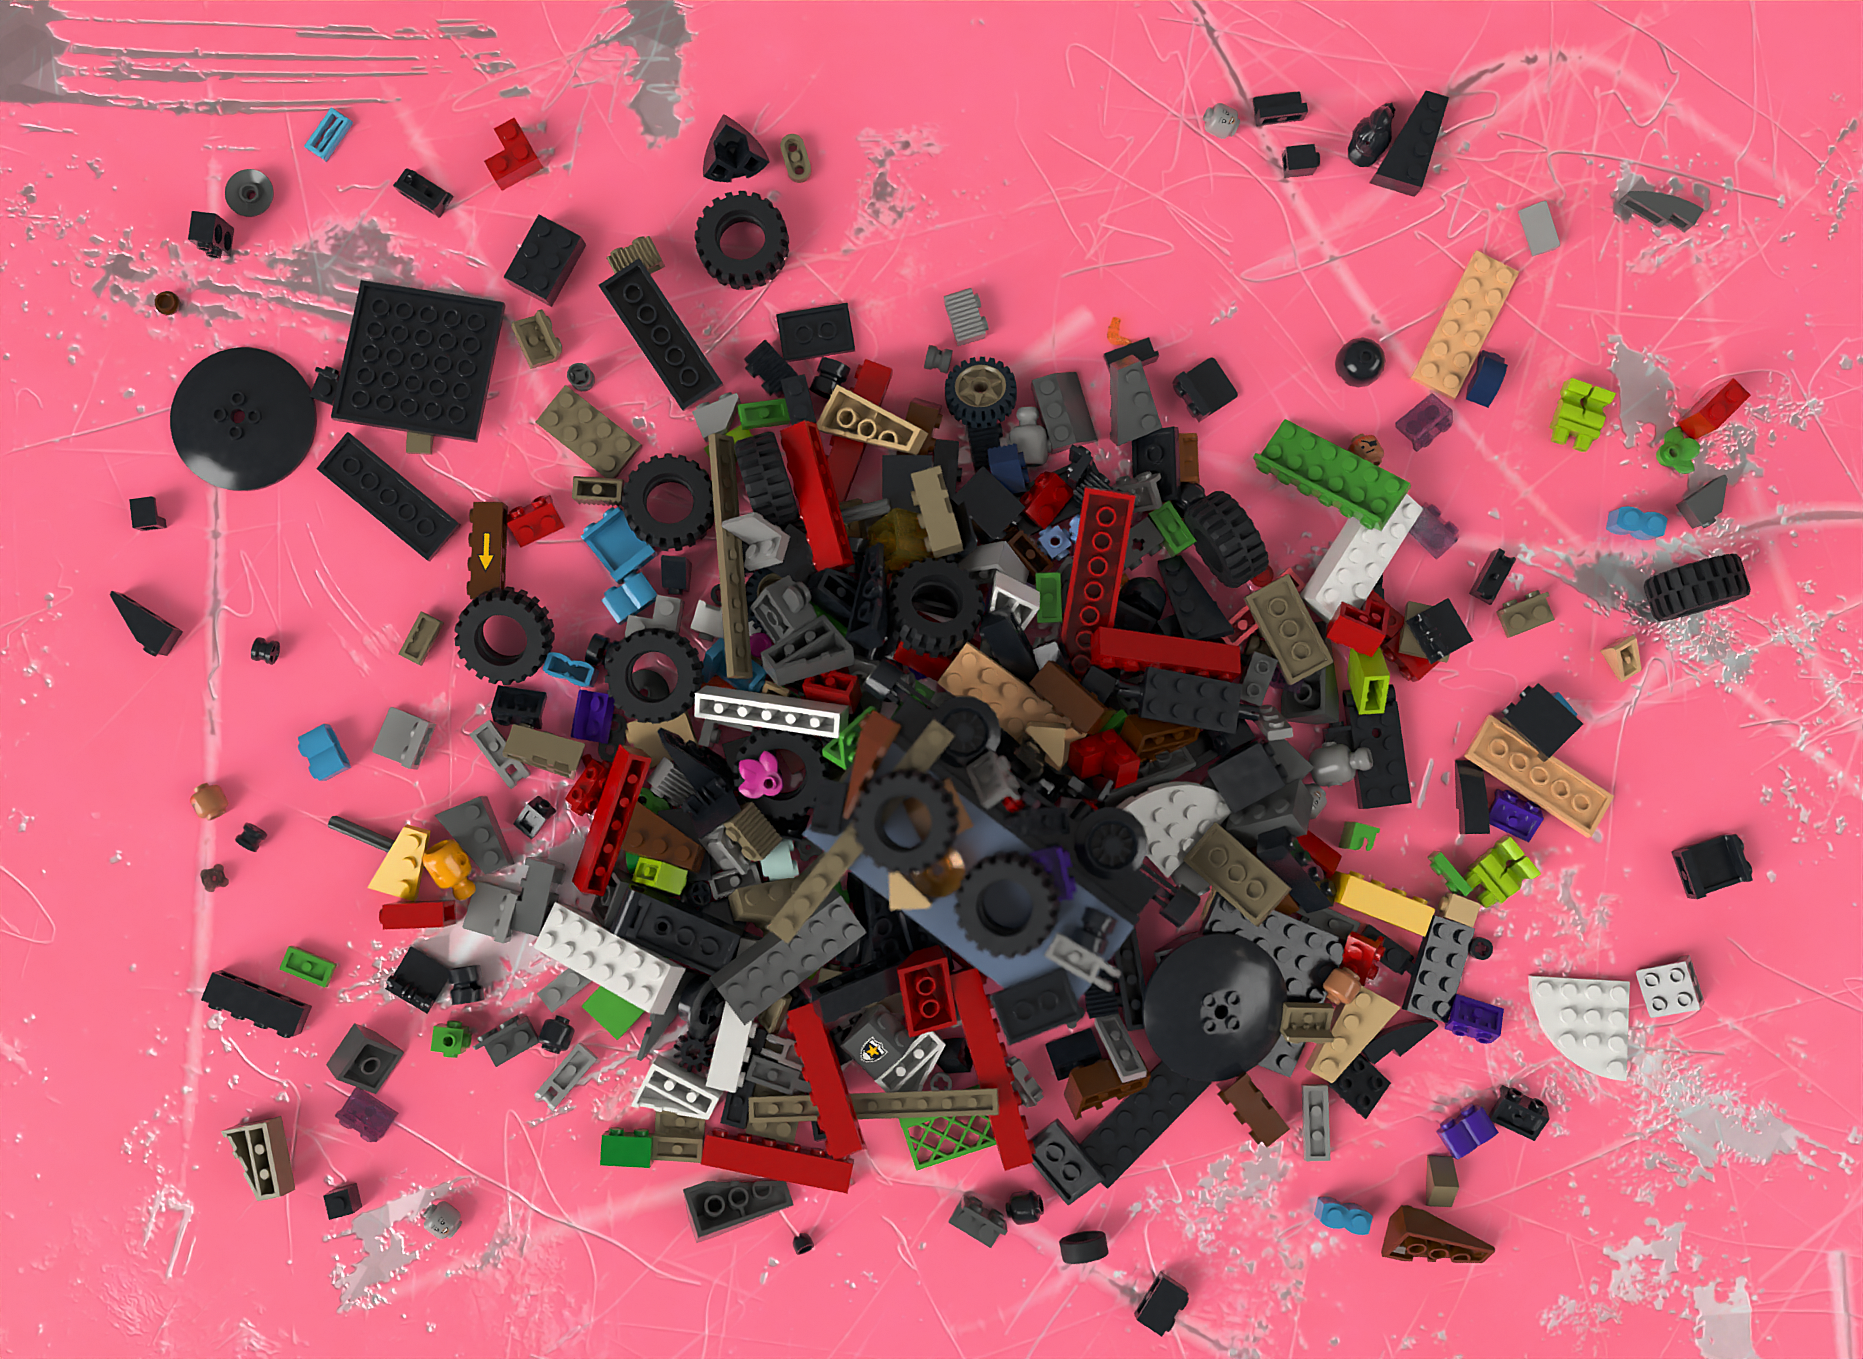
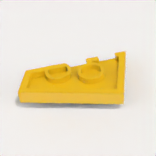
M409 824L404 826L367 888L415 901L418 898L424 868L423 856L428 848L431 831Z

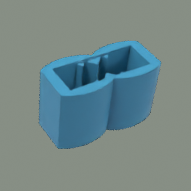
M1625 506L1609 512L1606 529L1616 535L1630 534L1636 539L1648 541L1665 535L1668 518L1657 512L1643 513L1637 508Z
M642 572L629 574L624 578L625 583L618 588L613 586L604 592L605 597L601 601L620 626L627 622L628 615L636 616L639 612L656 602L658 594Z
M556 652L548 653L542 668L545 673L552 677L568 680L575 685L585 688H593L600 672L589 663L573 660L569 656Z
M322 724L298 737L300 743L298 744V750L303 757L308 758L310 763L308 769L314 779L327 781L351 768L350 762L330 724Z
M1324 1196L1317 1199L1314 1216L1323 1225L1333 1229L1345 1228L1356 1235L1369 1234L1373 1216L1362 1206L1355 1203L1342 1204L1332 1197Z

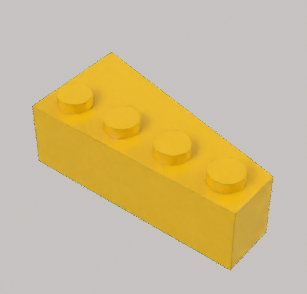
M1351 870L1349 874L1335 871L1329 878V881H1332L1336 887L1334 902L1347 908L1361 911L1365 915L1383 920L1409 932L1426 936L1435 911L1434 908L1427 906V900L1416 896L1409 899L1405 897L1407 892L1394 887L1389 891L1384 889L1386 884L1371 879L1369 883L1363 880L1364 875Z

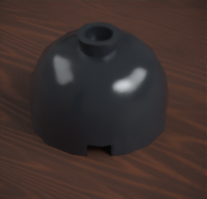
M1364 337L1352 339L1344 344L1336 355V373L1349 386L1357 388L1369 386L1384 371L1385 354L1381 346L1372 339Z
M1152 577L1130 579L1122 586L1118 596L1119 599L1156 617L1157 621L1161 619L1167 602L1165 591L1158 581Z

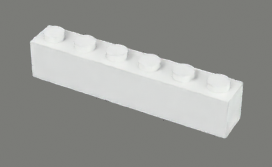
M708 685L695 693L694 717L833 738H839L840 733L848 727L849 706Z
M743 936L740 940L737 957L759 940ZM727 1002L725 1003L706 1086L735 1093L738 1087H743L746 1072H742L744 1062H749L752 1048L747 1046L749 1038H754L757 1023H754V1019H752L744 1026Z

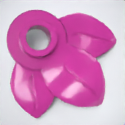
M764 751L759 761L745 759L739 762L740 774L746 780L739 787V792L742 795L757 799L764 794L767 796L777 795L783 789L784 782L782 776L778 773V761L771 753ZM768 779L773 781L772 788L767 786Z

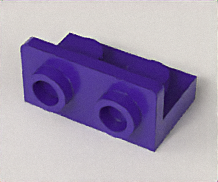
M580 689L571 729V738L608 744L615 706L614 698L609 697L606 693Z
M1496 789L1495 799L1488 809L1489 824L1526 842H1530L1544 820L1541 807L1530 800L1526 802L1519 799L1515 793L1509 790L1502 791Z
M1060 845L1030 852V855L1033 856L1032 860L1036 863L1041 861L1046 866L1044 868L1048 874L1052 873L1055 877V887H1059L1061 894L1059 901L1073 900L1072 893H1076L1077 889L1074 876L1068 877L1066 867L1071 866L1068 850L1062 851Z
M1456 994L1450 1020L1448 1023H1445L1444 1029L1452 1031L1457 1036L1474 1038L1479 1043H1492L1501 1036L1504 1008Z

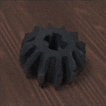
M689 1030L687 1031V1038L681 1034L678 1039L682 1044L675 1043L673 1047L681 1051L674 1054V1059L681 1057L683 1059L678 1066L681 1068L687 1063V1072H691L694 1065L697 1072L702 1071V1064L709 1067L711 1063L708 1058L711 1059L714 1052L708 1050L715 1047V1043L707 1044L711 1036L697 1039L690 1034ZM691 1045H694L695 1049H700V1052L697 1054V1056H695L694 1053L689 1052V1050L692 1048Z

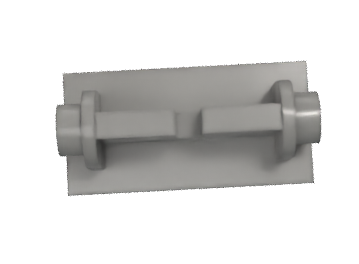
M1013 1056L1007 1061L1008 1064H1006V1067L1011 1066L1015 1081L1011 1082L1014 1091L1018 1090L1023 1106L1026 1108L1036 1106L1037 1102L1044 1097L1042 1094L1043 1090L1033 1077H1030L1027 1081L1024 1080V1077L1030 1072L1020 1058L1017 1059L1016 1056Z

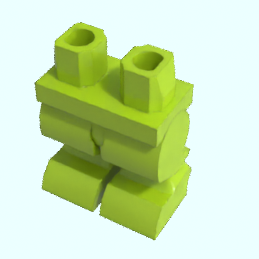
M1570 378L1563 383L1560 390L1561 398L1557 401L1558 405L1553 415V421H1551L1549 426L1550 429H1553L1551 442L1564 445L1567 442L1568 436L1571 435L1576 437L1573 449L1586 452L1592 442L1599 438L1600 431L1606 420L1603 408L1611 404L1616 393L1597 386L1592 387L1589 383ZM1581 399H1583V407L1580 404Z
M1504 835L1497 840L1493 848L1487 849L1486 853L1482 854L1474 863L1467 867L1469 871L1463 876V879L1472 889L1479 884L1485 889L1476 897L1484 908H1488L1496 902L1502 904L1508 897L1521 889L1524 879L1532 880L1541 875V872L1531 860L1524 856L1525 853L1511 836ZM1512 860L1510 865L1506 867V862Z

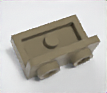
M543 309L537 310L535 316L512 322L511 328L530 369L558 360L562 353V344L559 338L555 337L552 331V322L545 315Z
M1284 1002L1280 1032L1287 1042L1294 1044L1300 1042H1313L1316 1044L1333 1042L1334 1036L1330 1032L1334 1007L1331 1003Z

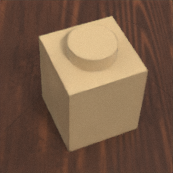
M1446 892L1445 896H1442L1439 901L1438 910L1440 912L1438 916L1473 927L1481 904Z

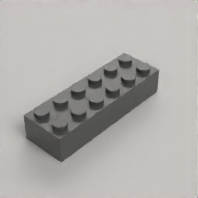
M832 888L788 944L771 931L712 975L710 979L745 1026L867 932L842 896Z

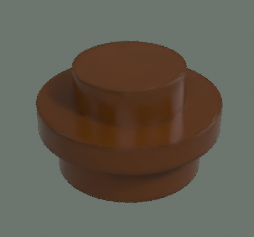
M163 291L155 297V307L163 315H173L180 308V299L171 291Z

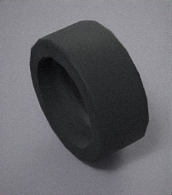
M1102 1231L1078 1232L1067 1235L1059 1240L1062 1260L1067 1264L1093 1262L1109 1254L1106 1235Z

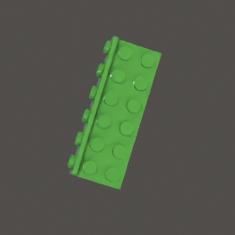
M1286 419L1279 426L1260 455L1255 453L1253 456L1257 465L1256 468L1266 475L1271 473L1277 476V480L1281 483L1296 486L1297 490L1305 496H1310L1311 494L1317 497V500L1326 507L1331 505L1336 507L1347 518L1355 517L1360 520L1364 527L1370 530L1375 528L1382 531L1411 488L1410 482Z

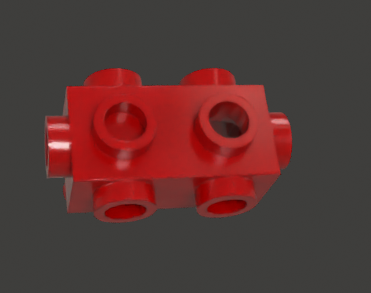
M590 754L582 757L585 770L565 797V800L572 805L570 809L582 817L585 813L591 815L597 809L612 766L607 760L600 762L593 759Z

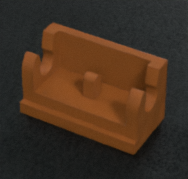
M1179 433L1181 484L1185 482L1200 484L1197 433Z

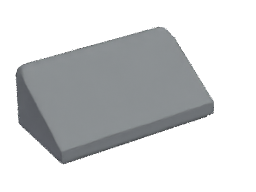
M1546 200L1518 211L1532 257L1554 251L1560 246Z

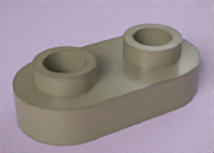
M788 134L783 137L780 143L787 173L792 181L803 183L811 176V165L804 141L797 134ZM791 146H796L797 150L791 152L789 151V148ZM798 168L804 170L802 174L795 173Z

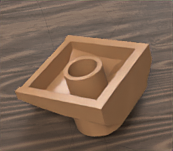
M950 778L943 782L946 784L944 787L947 791H951L954 795L953 801L955 806L958 805L959 814L957 816L960 825L956 834H959L974 825ZM911 797L902 803L922 842L930 832L931 816L926 806L920 800Z

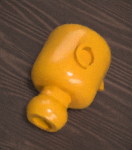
M446 839L435 844L424 853L423 864L439 888L447 889L452 887V894L459 901L465 900L475 893V884L467 878L471 872L472 865L458 842L453 839Z

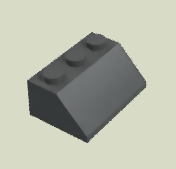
M1077 372L1054 373L1031 381L1030 387L1039 411V417L1051 443V455L1069 450L1072 444L1078 447L1079 445L1083 446L1098 441Z

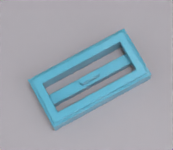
M331 107L304 147L327 162L353 125V122ZM336 116L337 119L335 120L331 128L326 131V133L324 134V138L321 140L317 148H315L314 146L316 145L318 140L321 138L325 130L328 128V126Z

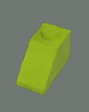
M640 857L632 881L680 895L681 890L686 885L688 871L664 862Z

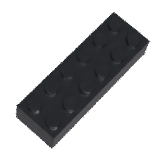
M640 258L598 285L683 412L724 385Z

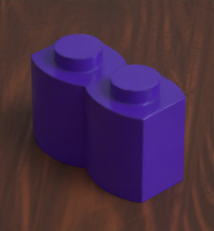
M1467 1105L1461 1109V1114L1457 1118L1453 1119L1451 1117L1440 1123L1441 1128L1436 1132L1453 1158L1458 1160L1499 1133L1482 1106Z

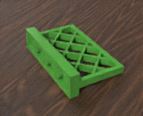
M978 1084L966 1089H980V1086ZM988 1115L979 1116L988 1120L982 1132L971 1127L976 1116H971L967 1124L956 1120V1116L942 1117L949 1121L944 1132L931 1127L934 1120L940 1117L898 1118L916 1171L996 1145L995 1138L986 1134L991 1125ZM952 1123L964 1128L959 1140L947 1134ZM919 1125L925 1128V1131L919 1140L910 1136L908 1128ZM968 1130L980 1136L976 1144L968 1145L963 1142ZM929 1131L941 1136L936 1147L924 1142ZM944 1139L956 1143L952 1152L945 1153L939 1150ZM921 1146L933 1151L928 1160L919 1162L917 1153Z

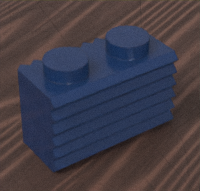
M1013 443V445L989 448L988 458L992 475L1012 494L1027 491L1026 483L1030 482L1027 468H1022L1026 466L1024 452H1018L1017 444Z

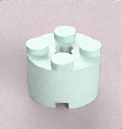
M782 838L783 840L763 860L759 861L762 875L768 877V880L764 881V883L794 878V876L799 875L797 862L795 859L791 860L790 852L794 851L792 840Z

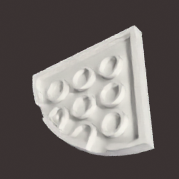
M1169 782L1149 787L1147 792L1135 798L1133 796L1127 798L1116 807L1133 814L1143 825L1147 836L1146 856L1167 878L1184 862L1183 858L1215 822L1220 825L1232 813L1218 791L1193 782Z
M1528 975L1531 1004L1534 1007L1541 1029L1553 1046L1572 1063L1591 1073L1613 1080L1627 1081L1630 982Z

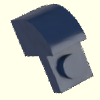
M1481 351L1478 356L1476 372L1467 386L1466 400L1489 408L1501 387L1508 365L1505 364V358L1494 352Z

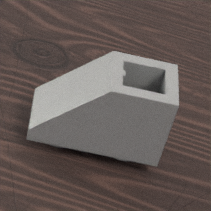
M725 393L718 397V401L711 404L710 402L701 403L696 406L697 410L692 411L706 443L709 442L708 435L713 433L725 435L729 432L738 411L737 406L741 404L737 393Z

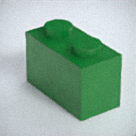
M621 1127L609 1128V1131H605L601 1138L600 1166L650 1168L654 1162L652 1160L654 1133H649L648 1129H634V1132H624V1128Z

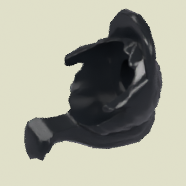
M1385 103L1378 109H1375L1369 117H1364L1360 120L1352 131V139L1348 145V159L1354 165L1370 167L1388 148L1392 140L1391 125L1396 111L1393 103Z

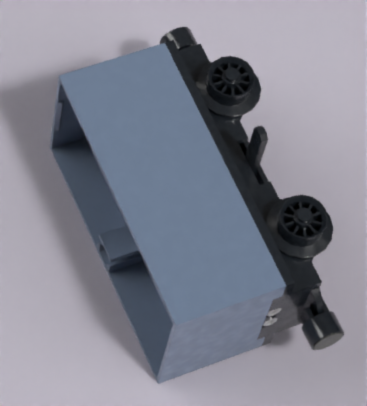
M887 658L882 659L864 682L863 689L881 702L887 697L898 706L901 702L904 704L892 718L902 728L871 782L886 773L892 772L930 723L936 720L951 732L954 738L926 772L933 774V778L944 781L950 778L974 825L956 834L957 838L949 852L934 866L920 873L913 872L911 875H904L932 901V905L928 909H901L903 912L1004 989L1062 967L1045 957L1044 954L1057 932L1072 940L1076 928L1083 925L1080 919L1086 906L1099 910L1118 920L1113 934L1106 937L1109 943L1104 954L1095 953L1102 957L1105 962L1110 960L1141 919L1139 914L1151 899L1161 906L1158 913L1177 928L1183 926L1192 916L1200 903L1201 897L1183 883H1179L1174 887L1142 863L1147 854V836L1144 827L1133 814L1121 808L1104 807L1101 809L1098 803L1093 804L1089 800L1082 798L1085 802L1081 800L1070 814V834L1023 836L1018 835V828L1003 829V818L1017 817V812L1011 813L1003 805L1002 801L1004 798L986 809L981 804L966 769L968 765L988 751L992 750L995 752L1000 742L1001 728L996 713L986 702L972 696H957L944 701L937 707L903 681L901 678L905 672ZM897 683H899L910 693H912L914 696H916L918 699H920L922 702L928 705L929 708L925 707L918 700H916L914 697H912L899 686H897ZM892 690L895 691V693L901 699V701L898 698H896L893 694H891ZM851 770V772L848 774V776L845 778V780L843 781V782H845V783H849V785H850L852 770ZM1009 771L1019 784L1017 791L1020 797L1026 802L1023 809L1058 808L1041 795L1045 789L1032 778L1025 783ZM906 796L903 801L911 798L912 796ZM901 802L883 827L886 834L895 843L902 846H914L921 843V840ZM852 813L849 819L842 817L840 832L837 837L811 832L810 826L803 835L825 852H828L856 817V814ZM1060 845L1062 851L1068 850L1071 866L1066 867L1068 877L1074 876L1077 892L1072 893L1073 900L1059 901L1061 902V911L1058 914V922L1049 937L1038 949H1033L1029 954L1022 957L1016 955L1012 959H1005V955H999L998 958L990 956V951L986 949L983 952L976 949L978 944L973 940L968 942L964 937L967 932L964 928L960 929L957 924L960 918L959 914H955L954 906L957 904L955 895L957 889L960 888V881L975 864L984 857H989L1001 851L1003 853L1018 851L1019 855L1024 856L1025 854L1030 855V852ZM861 852L849 867V870L890 901L889 872H887V868L883 866L878 868L873 864L874 860L870 856L866 858ZM1140 868H1142L1144 871H1146L1148 874H1150L1153 878H1155L1157 881H1159L1161 884H1163L1165 887H1167L1169 890H1171V893H1169V892H1168L1167 890H1165L1162 886H1160L1158 883H1156L1154 880H1152L1149 876H1147L1145 873H1143V872L1140 870ZM997 881L989 886L984 895L986 912L995 923L1003 927L1018 928L1024 925L1032 914L1033 904L1028 892L1021 885L1013 881ZM1158 896L1166 898L1165 901L1160 899ZM1100 967V969L1098 970L1096 976L1100 973V971H1101L1103 968ZM1065 968L1078 1002L1091 983Z

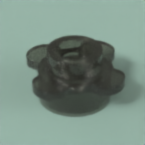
M216 864L212 869H203L201 871L200 877L207 892H214L216 888L226 887L229 884V879L225 877L223 872V865Z

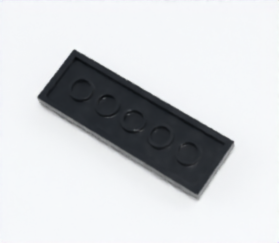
M349 432L342 437L316 468L429 562L461 526L459 522Z
M1161 1060L1149 1072L1151 1077L1147 1087L1125 1097L1080 1143L1106 1174V1178L1101 1182L1103 1186L1108 1189L1212 1082L1197 1081L1182 1076L1169 1068Z

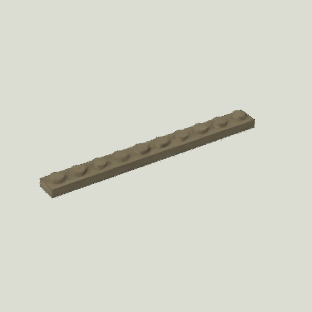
M713 433L708 435L727 678L749 679L753 677L742 540L721 527L723 521L740 516L734 439L732 436Z
M933 720L894 770L913 768L918 769L920 772L927 771L954 738V735L936 720ZM906 796L896 797L886 805L882 813L883 825ZM852 822L767 927L787 944L864 850L861 843L857 845L855 840L857 831L853 829Z
M998 1088L849 1093L857 1119L999 1115ZM809 1095L749 1097V1123L817 1121V1116L820 1115L817 1106H813Z

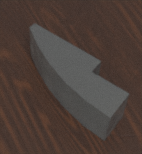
M1629 191L1618 202L1658 228L1668 222L1684 233L1695 225L1704 210L1682 198L1650 191Z

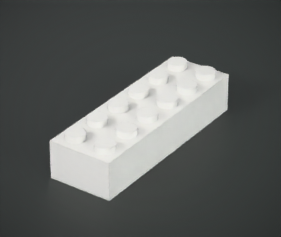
M1406 494L1382 531L1375 528L1370 530L1364 527L1360 520L1355 517L1349 518L1301 592L1300 597L1303 603L1327 624L1341 602L1360 609L1423 508Z
M557 902L554 903L533 947L646 1012L664 1015L686 969L651 949L614 935L610 932V928H604L598 920L575 907Z

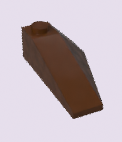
M875 710L871 714L866 713L859 724L863 729L859 736L843 815L846 819L851 817L855 805L859 803L860 799L858 797L870 784L902 728L900 724Z
M1401 1205L1389 1217L1381 1254L1382 1257L1413 1262V1257H1426L1427 1262H1436L1437 1259L1450 1258L1452 1263L1483 1264L1496 1251L1494 1246L1425 1210L1413 1208L1409 1205Z

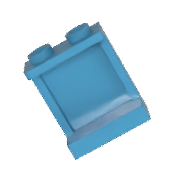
M618 506L617 508L612 507L602 515L603 519L598 523L593 522L586 526L583 530L584 534L580 537L611 573L610 575L621 585L624 582V578L640 570L658 554L649 544L647 545L645 541H640L627 523L624 511Z
M721 637L705 653L703 660L704 668H702L705 683H708L716 674L737 690L756 693L762 692L767 672L751 659L752 678H727L725 643Z

